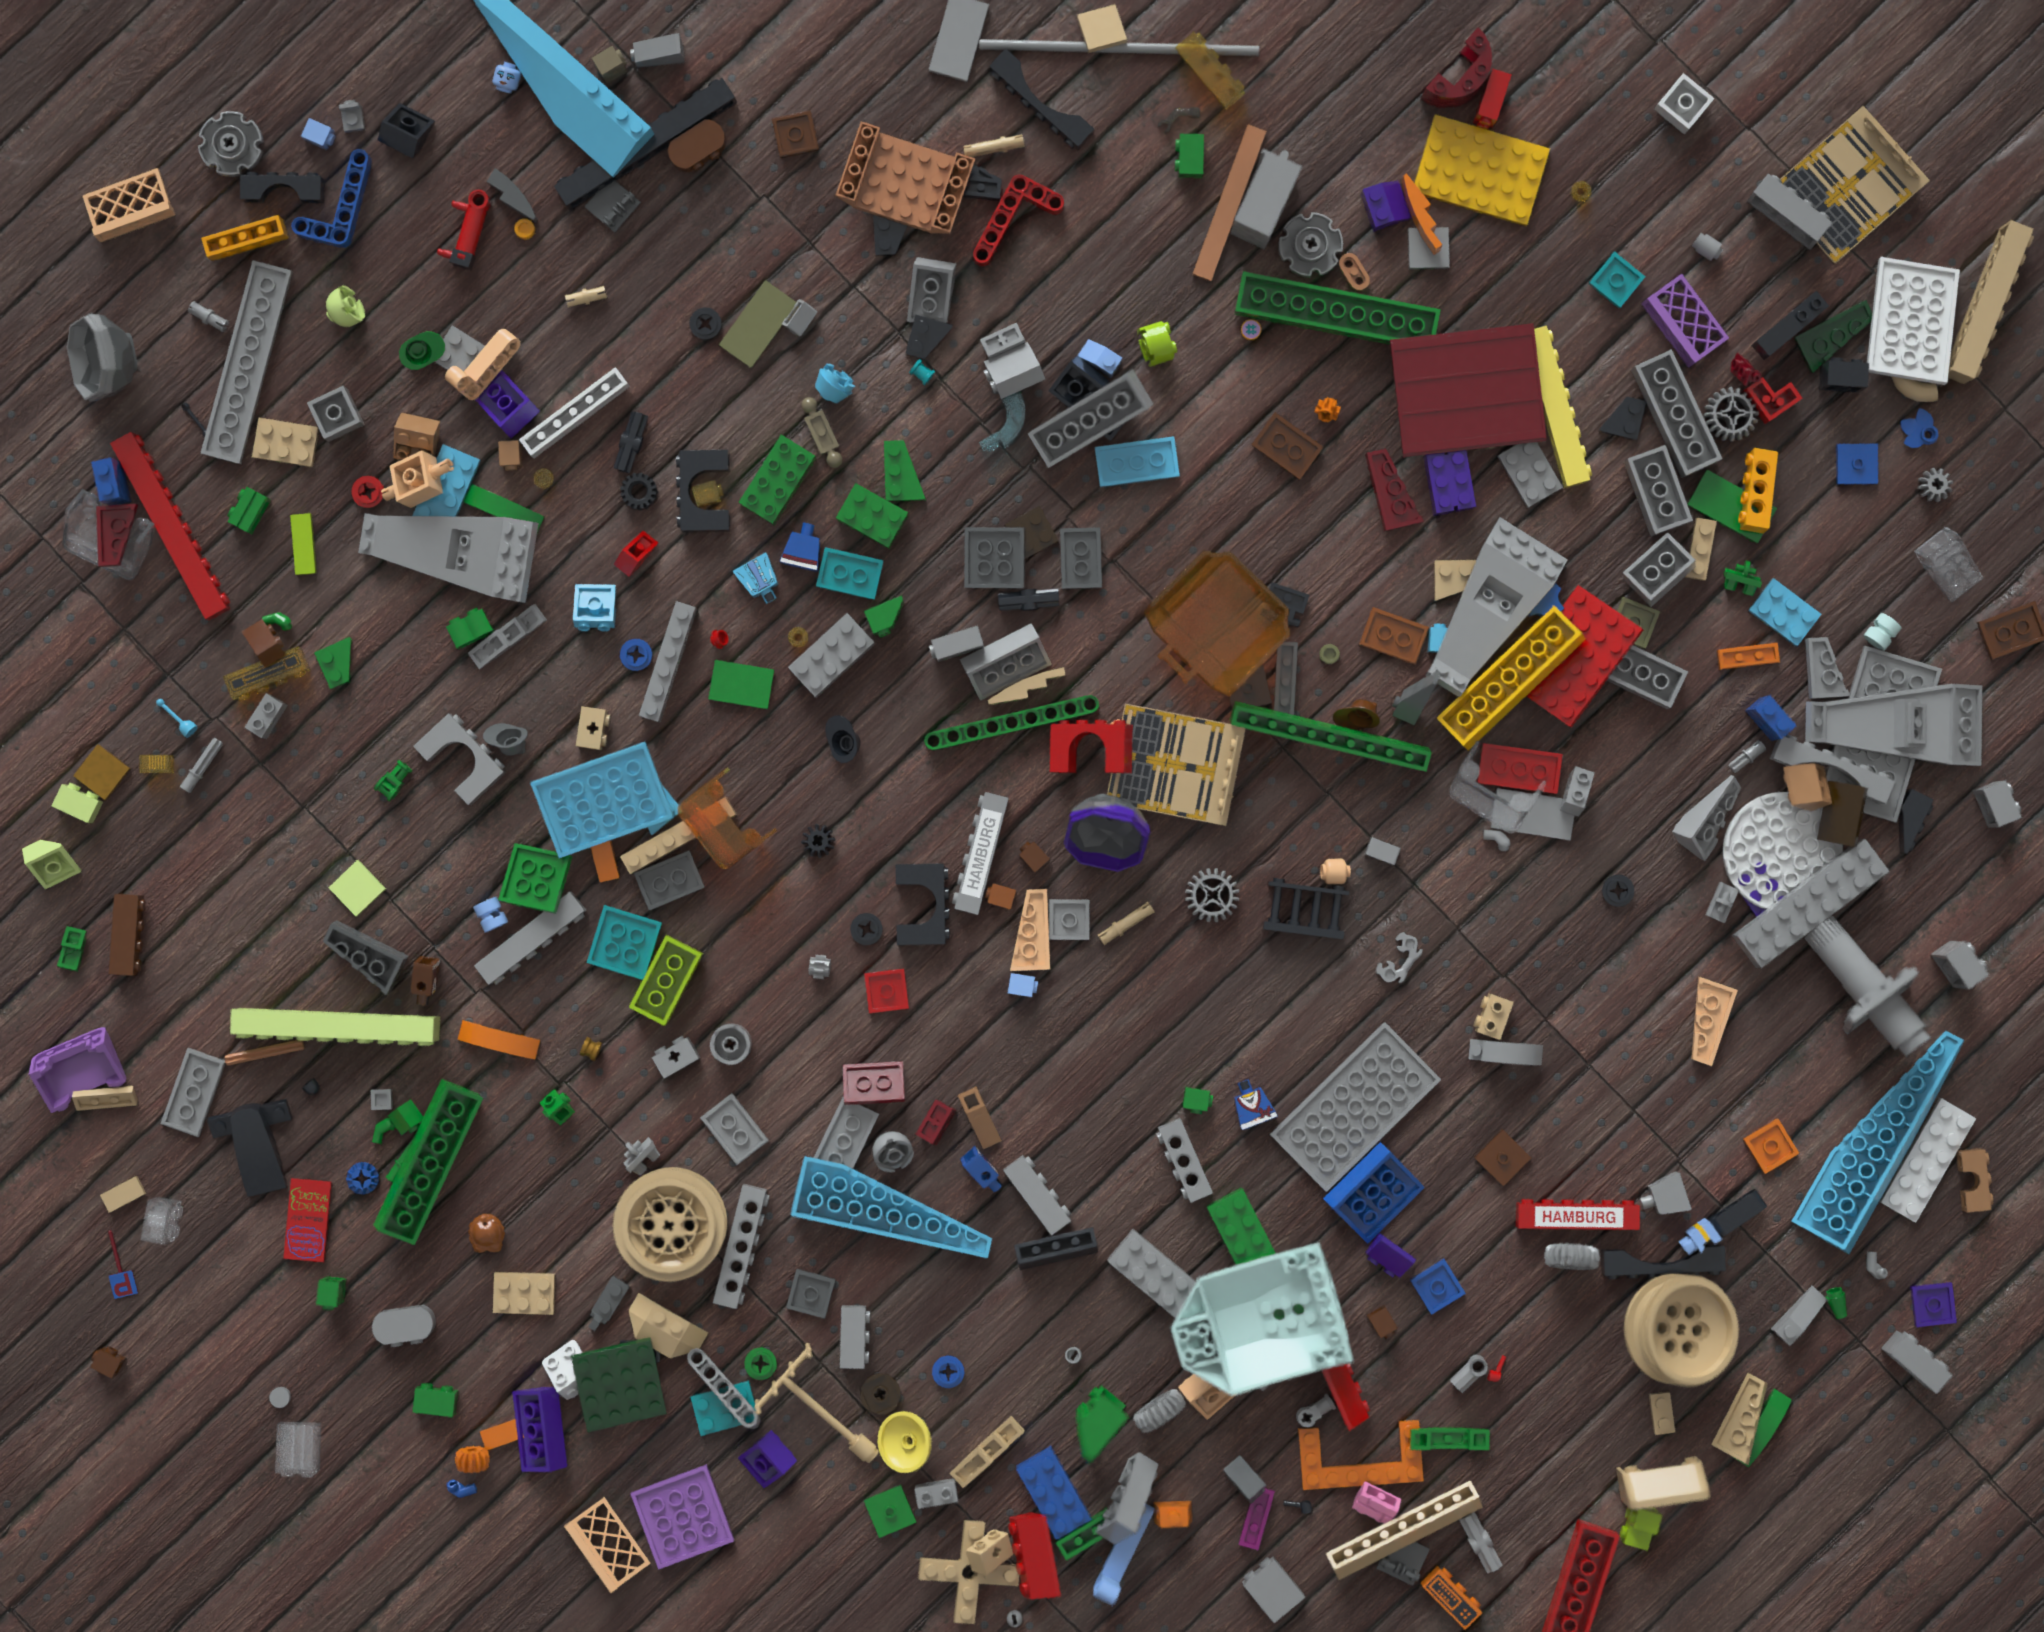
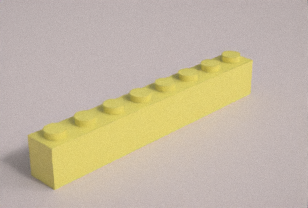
M1543 326L1534 330L1544 419L1563 486L1568 488L1588 482L1592 472L1589 464L1586 465L1584 459L1586 457L1585 447L1580 445V429L1574 424L1575 412L1568 402L1570 394L1568 388H1564L1562 381L1565 379L1564 373L1557 364L1559 355L1556 349L1553 350L1551 343L1554 341L1552 331L1548 330L1547 326Z

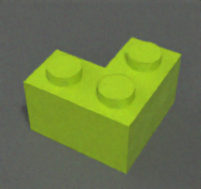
M1627 1507L1625 1513L1627 1521L1620 1530L1621 1541L1626 1545L1648 1551L1652 1534L1657 1535L1662 1514L1653 1507L1630 1509Z

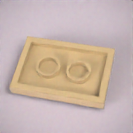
M258 418L252 457L313 467L319 428Z
M494 1272L493 1313L554 1314L555 1274Z

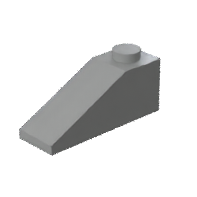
M1811 1286L1776 1322L1771 1330L1786 1344L1791 1346L1825 1304L1826 1298L1814 1286Z

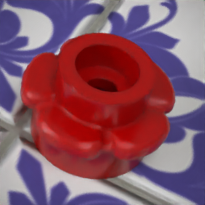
M724 630L712 631L710 641L713 646L722 649L728 644L729 637Z

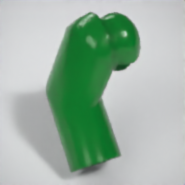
M277 612L262 617L266 625L276 623L281 626L283 631H288L292 628L291 619L283 613Z
M385 1118L376 1124L372 1142L382 1144L384 1133L388 1130L393 1131L396 1128L390 1118Z

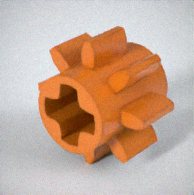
M1327 397L1324 400L1319 399L1314 412L1318 413V419L1328 423L1332 419L1337 420L1341 407L1337 406V400Z

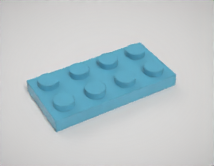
M1174 436L1095 447L1100 488L1180 476Z
M443 444L437 456V464L448 458L452 461L453 466L451 467H454V470L440 476L443 493L417 505L413 516L457 517L481 460Z

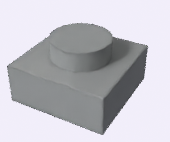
M392 1089L371 1090V1110L393 1109Z

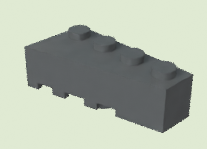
M339 921L331 923L323 939L326 945L339 956L345 958L352 964V967L364 974L371 983L377 985L386 995L392 992L409 957Z

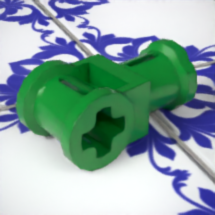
M398 760L397 766L391 773L387 772L377 782L374 790L381 792L387 797L389 802L392 801L403 786V779L413 770L404 762Z

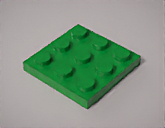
M515 843L498 901L556 914L572 856L567 855L559 858L555 851Z

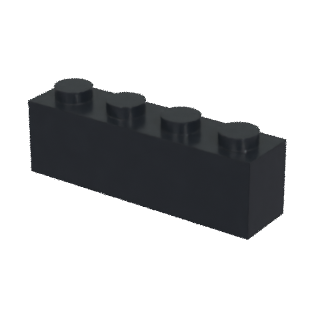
M1093 1227L1014 1245L1020 1270L1098 1253Z

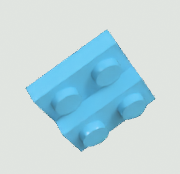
M575 584L574 627H578L580 631H588L590 628L609 631L610 628H615L616 585Z

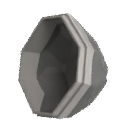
M88 314L70 325L67 352L76 389L84 400H89L90 402L117 395L132 382L133 373L137 371V359L131 334L125 333L124 330L107 317L98 314Z

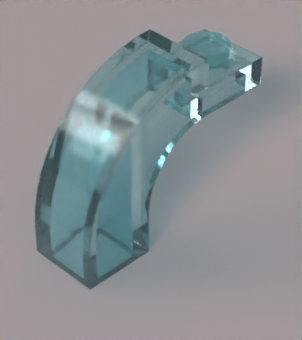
M1020 391L1003 399L999 396L1006 409L1007 420L1001 430L979 442L983 451L988 450L990 452L999 447L998 443L1000 442L1005 449L1020 435L1025 422V404Z

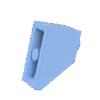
M1089 339L1078 355L1085 362L1112 378L1122 362V357L1107 347Z

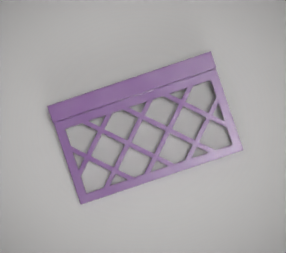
M1682 274L1641 303L1688 368L1729 339ZM1678 281L1684 287L1683 294L1674 292V285ZM1660 294L1669 295L1668 305L1662 304L1657 296ZM1673 296L1683 298L1682 307L1672 306ZM1687 299L1694 300L1696 303L1695 310L1686 308ZM1671 309L1681 311L1680 321L1674 320L1671 317ZM1685 312L1695 314L1694 323L1684 322ZM1698 315L1706 316L1708 319L1707 326L1697 324ZM1683 326L1693 327L1692 337L1685 336ZM1697 328L1707 330L1706 339L1696 338ZM1710 331H1716L1722 339L1718 342L1709 340ZM1695 342L1705 343L1704 352L1700 355L1695 349Z

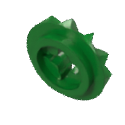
M760 1347L751 1350L747 1354L744 1365L749 1376L757 1380H764L773 1375L776 1370L777 1361L775 1355L769 1349ZM762 1355L763 1362L769 1364L764 1365L761 1369V1372H759V1366L755 1365V1363L752 1362L759 1361V1358Z

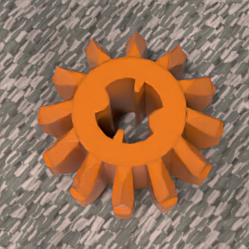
M466 1446L456 1452L455 1463L456 1468L460 1472L479 1473L489 1467L490 1456L487 1448Z

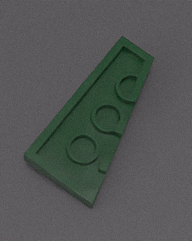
M1866 300L1793 337L1810 373L1816 371L1821 364L1826 362L1839 348L1843 347L1848 340L1872 321V311Z

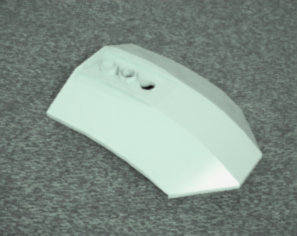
M1319 1243L1260 1258L1200 1277L1171 1327L1182 1367L1231 1396L1274 1382L1353 1361L1343 1313L1331 1273ZM1295 1304L1303 1305L1304 1312L1302 1314L1294 1312L1293 1306ZM1282 1309L1285 1317L1282 1320H1277L1273 1315L1274 1310Z

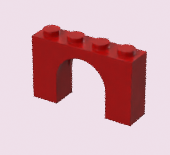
M1060 720L1058 724H1051L1050 772L1076 773L1077 747L1086 735L1094 733L1102 739L1105 745V772L1132 773L1133 725L1126 724V720H1114L1113 724H1107V720H1095V724H1088V720H1076V724H1070V720Z

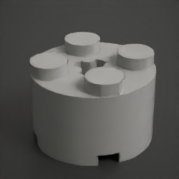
M733 1023L719 1027L713 1033L710 1041L712 1055L721 1063L728 1065L743 1061L749 1055L752 1048V1039L749 1032L742 1025ZM729 1039L736 1042L734 1049L726 1046Z

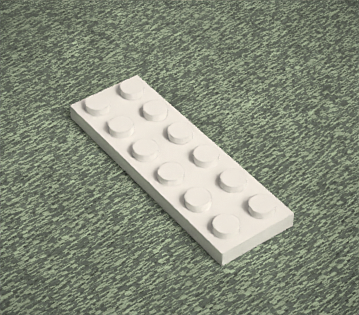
M1939 1098L1879 1202L1916 1223L1976 1118Z

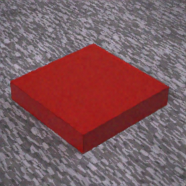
M904 969L864 973L869 1013L909 1009Z

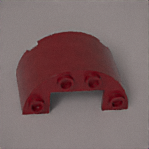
M1477 27L1465 41L1466 45L1459 53L1472 64L1471 67L1455 85H1452L1438 73L1425 88L1420 98L1422 101L1438 108H1455L1469 102L1479 92L1492 65L1490 43L1480 28Z

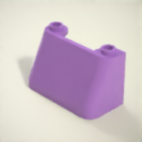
M104 1027L38 1053L32 1058L29 1076L51 1113L68 1108L73 1091L91 1090L107 1083L108 1087L116 1088L126 1082V1075L110 1036Z

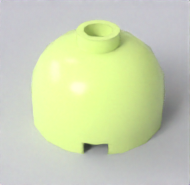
M343 285L329 294L326 301L327 317L330 321L343 327H351L365 318V310L360 299L356 302L353 297L355 293L349 287Z

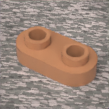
M1352 253L1344 254L1338 264L1340 271L1353 290H1365L1370 282L1369 275L1356 255ZM1350 261L1352 267H1346L1345 262ZM1357 278L1362 279L1363 283L1361 285L1356 284L1355 280Z

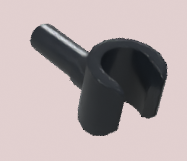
M1284 1500L1283 1502L1285 1506L1300 1507L1302 1514L1311 1513L1312 1511L1311 1503L1308 1500L1300 1502Z

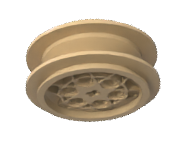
M677 1167L657 1169L640 1177L621 1196L614 1214V1237L623 1258L640 1274L659 1281L683 1280L696 1275L706 1268L720 1251L727 1232L726 1208L716 1188L700 1174ZM655 1203H663L665 1206L664 1212H657L654 1208ZM675 1203H683L685 1211L682 1213L675 1210ZM645 1220H652L654 1222L653 1230L645 1228ZM666 1220H668V1222H674V1225L672 1226L673 1230H671L670 1227H665V1225L667 1224ZM686 1220H692L695 1223L693 1230L686 1229ZM655 1238H662L665 1243L664 1247H657L654 1244ZM675 1238H682L685 1242L684 1247H677L674 1243Z

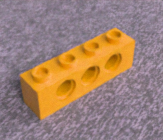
M279 215L202 237L201 239L207 258L215 261L289 239L284 220Z
M1754 448L1746 455L1745 465H1747V473L1745 472L1743 476L1745 490L1742 492L1740 500L1743 507L1738 517V522L1741 523L1740 530L1763 534L1770 527L1778 458L1777 451ZM1756 467L1762 470L1763 475L1757 473ZM1754 487H1758L1761 493L1757 494L1754 491ZM1751 506H1755L1758 509V513L1753 512Z

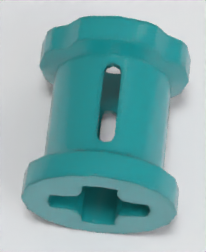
M919 359L911 368L909 374H914L925 386L934 376L935 371L927 368L922 364V360Z

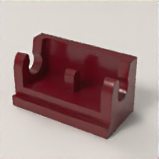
M935 1099L916 1135L933 1145H937L957 1110Z

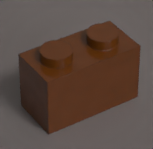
M263 619L242 631L264 667L285 656L281 649L284 647V644L279 636L274 638V635L277 633L271 624L266 625Z

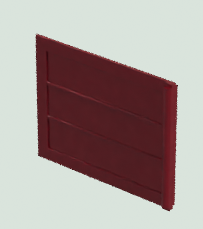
M1533 323L1390 340L1403 457L1546 441Z

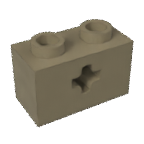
M613 46L592 57L606 84L627 72L625 69L627 65L625 58L620 50L615 51Z

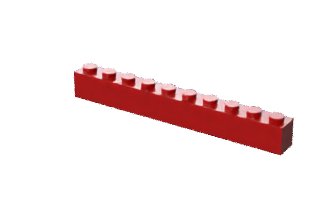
M129 432L111 442L110 445L204 618L210 621L230 610L228 596L225 592H221L219 588L221 584L216 575L212 576L209 570L211 568L209 561L206 557H202L200 553L202 549L198 541L192 539L190 535L192 530L187 522H183L181 518L183 513L179 506L173 504L171 500L173 495L168 487H164L162 483L164 478L160 471L155 470L153 467L154 460L149 452H145L143 448L145 443L141 436Z

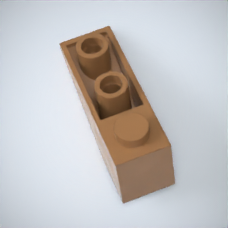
M977 1086L958 1094L982 1148L985 1149L1001 1142L1002 1140Z

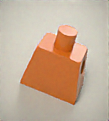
M1192 1501L1153 1502V1507L1155 1508L1154 1523L1161 1528L1188 1527L1191 1524Z

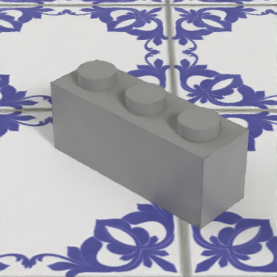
M842 1305L840 1368L864 1369L865 1363H869V1351H865V1345L869 1343L870 1331H866V1323H870V1311H866V1306Z

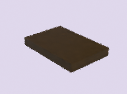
M1828 780L1832 804L1823 807L1817 840L1857 847L1868 787Z

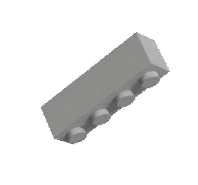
M1022 1155L1004 1168L1003 1171L1052 1236L1071 1221L1069 1216L1072 1214L1065 1205L1061 1207L1058 1203L1059 1196L1053 1189L1049 1191L1046 1187L1047 1180L1041 1172L1039 1174L1033 1169L1035 1164L1030 1157L1025 1158Z

